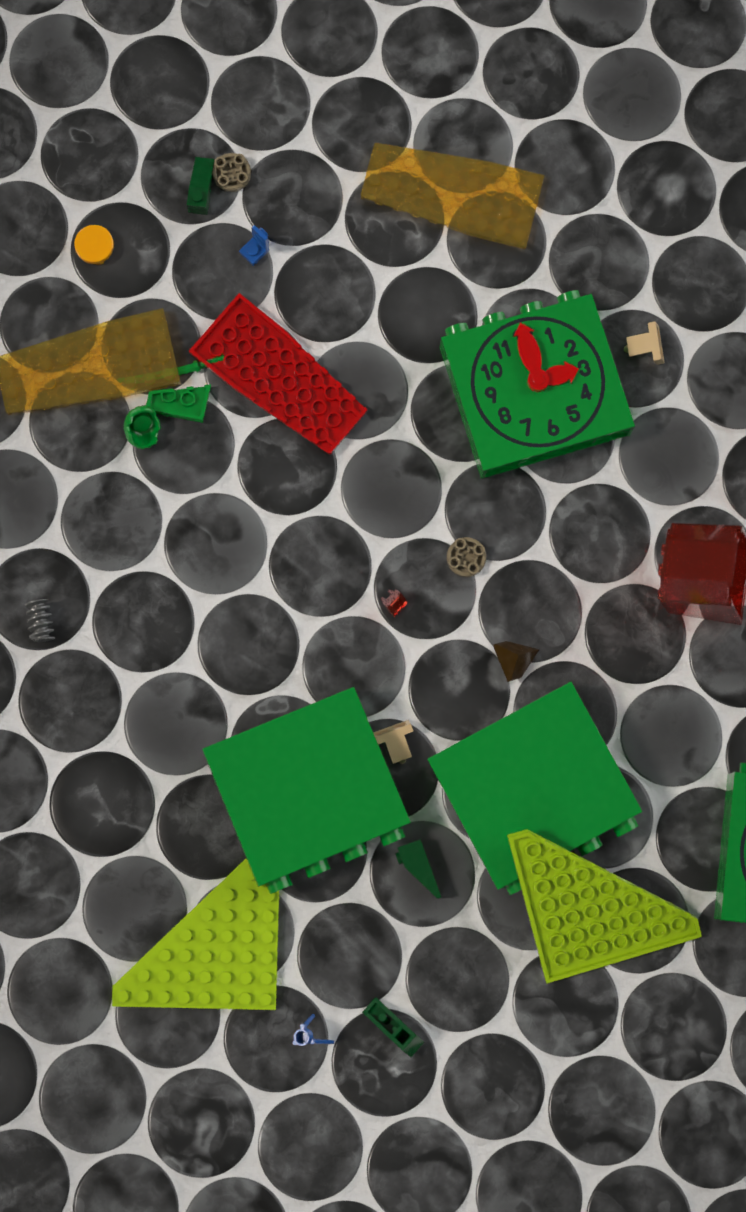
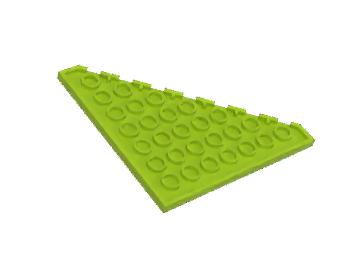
M528 829L507 835L546 983L702 937L697 917Z
M245 859L113 985L112 1006L276 1010L279 891L270 894L266 884L257 887L248 862Z

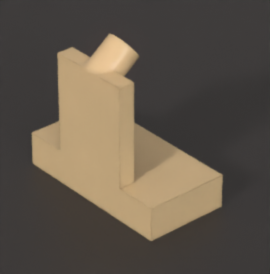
M656 322L648 323L649 333L626 337L627 345L624 347V351L629 353V357L652 352L653 360L657 365L665 363L659 325Z
M409 720L374 732L378 744L386 743L393 764L397 762L404 764L406 759L412 757L404 736L413 732Z

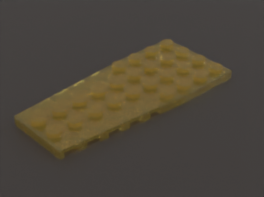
M374 143L361 191V199L364 200L365 198L374 201L375 204L381 206L383 204L392 207L393 210L410 213L411 216L428 219L429 222L434 224L440 223L449 229L470 236L526 249L545 175L489 161Z
M163 308L106 321L0 356V388L8 415L17 412H31L30 410L36 409L45 410L56 406H70L69 404L75 403L84 404L94 400L103 401L123 398L181 384Z

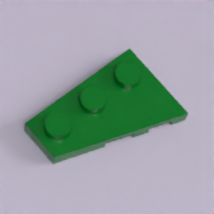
M211 384L204 385V387L194 388L191 386L186 387V389L174 390L172 388L149 391L146 405L152 407L156 414L203 423Z

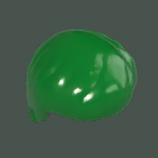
M148 405L137 406L130 410L124 420V432L128 442L138 449L150 448L157 443V436L161 425L155 410Z

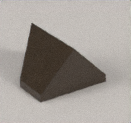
M508 641L493 645L507 682L522 678L539 651L536 648Z

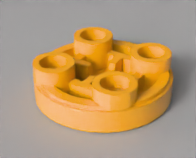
M89 225L78 232L74 246L77 255L84 262L101 265L111 256L114 249V241L106 228L99 225Z

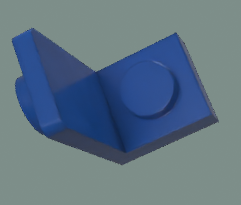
M255 225L251 228L253 238L239 250V253L253 266L269 251L267 232L261 227L258 229Z

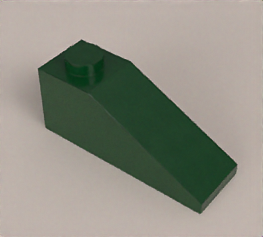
M195 157L187 198L188 213L208 215L215 159Z
M421 840L398 847V852L395 853L398 864L403 863L404 868L436 899L441 898Z
M375 997L362 1012L409 1057H412L423 1045L424 1041L378 998Z

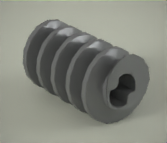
M49 599L33 600L25 604V607L30 609L26 612V615L31 617L27 620V623L32 625L28 628V631L33 632L29 635V638L35 640L34 642H46L55 639V637L49 636V633L54 631V629L48 628L49 625L53 624V621L47 620L48 617L52 616V613L46 612L47 609L51 608L50 605H45V602L49 601Z

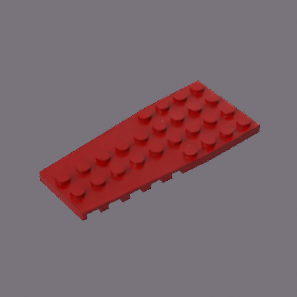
M240 293L189 350L192 356L202 362L230 387L329 455L333 453L367 413V408L361 405L338 380L336 381L324 367L315 361V358L310 353H307L287 331ZM224 354V359L221 361L213 362V364L207 362V360Z

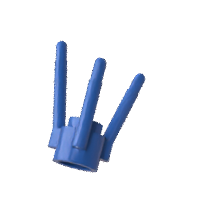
M312 1014L300 1025V1029L294 1033L293 1045L334 1044V1040L313 1038L312 1031L307 1028L315 1017V1014Z

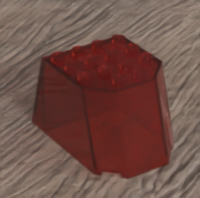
M672 523L667 531L666 544H662L661 556H664L663 564H659L658 576H661L658 599L670 614L742 625L746 599V532L743 526Z

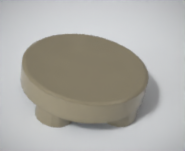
M227 153L215 159L212 172L213 179L222 190L236 192L246 187L249 183L251 168L242 154Z
M464 537L456 539L450 545L447 552L449 568L453 573L461 577L477 575L486 563L485 547L473 538Z

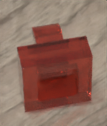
M396 589L395 591L388 590L390 596L387 599L381 598L382 604L394 617L408 603L404 596Z

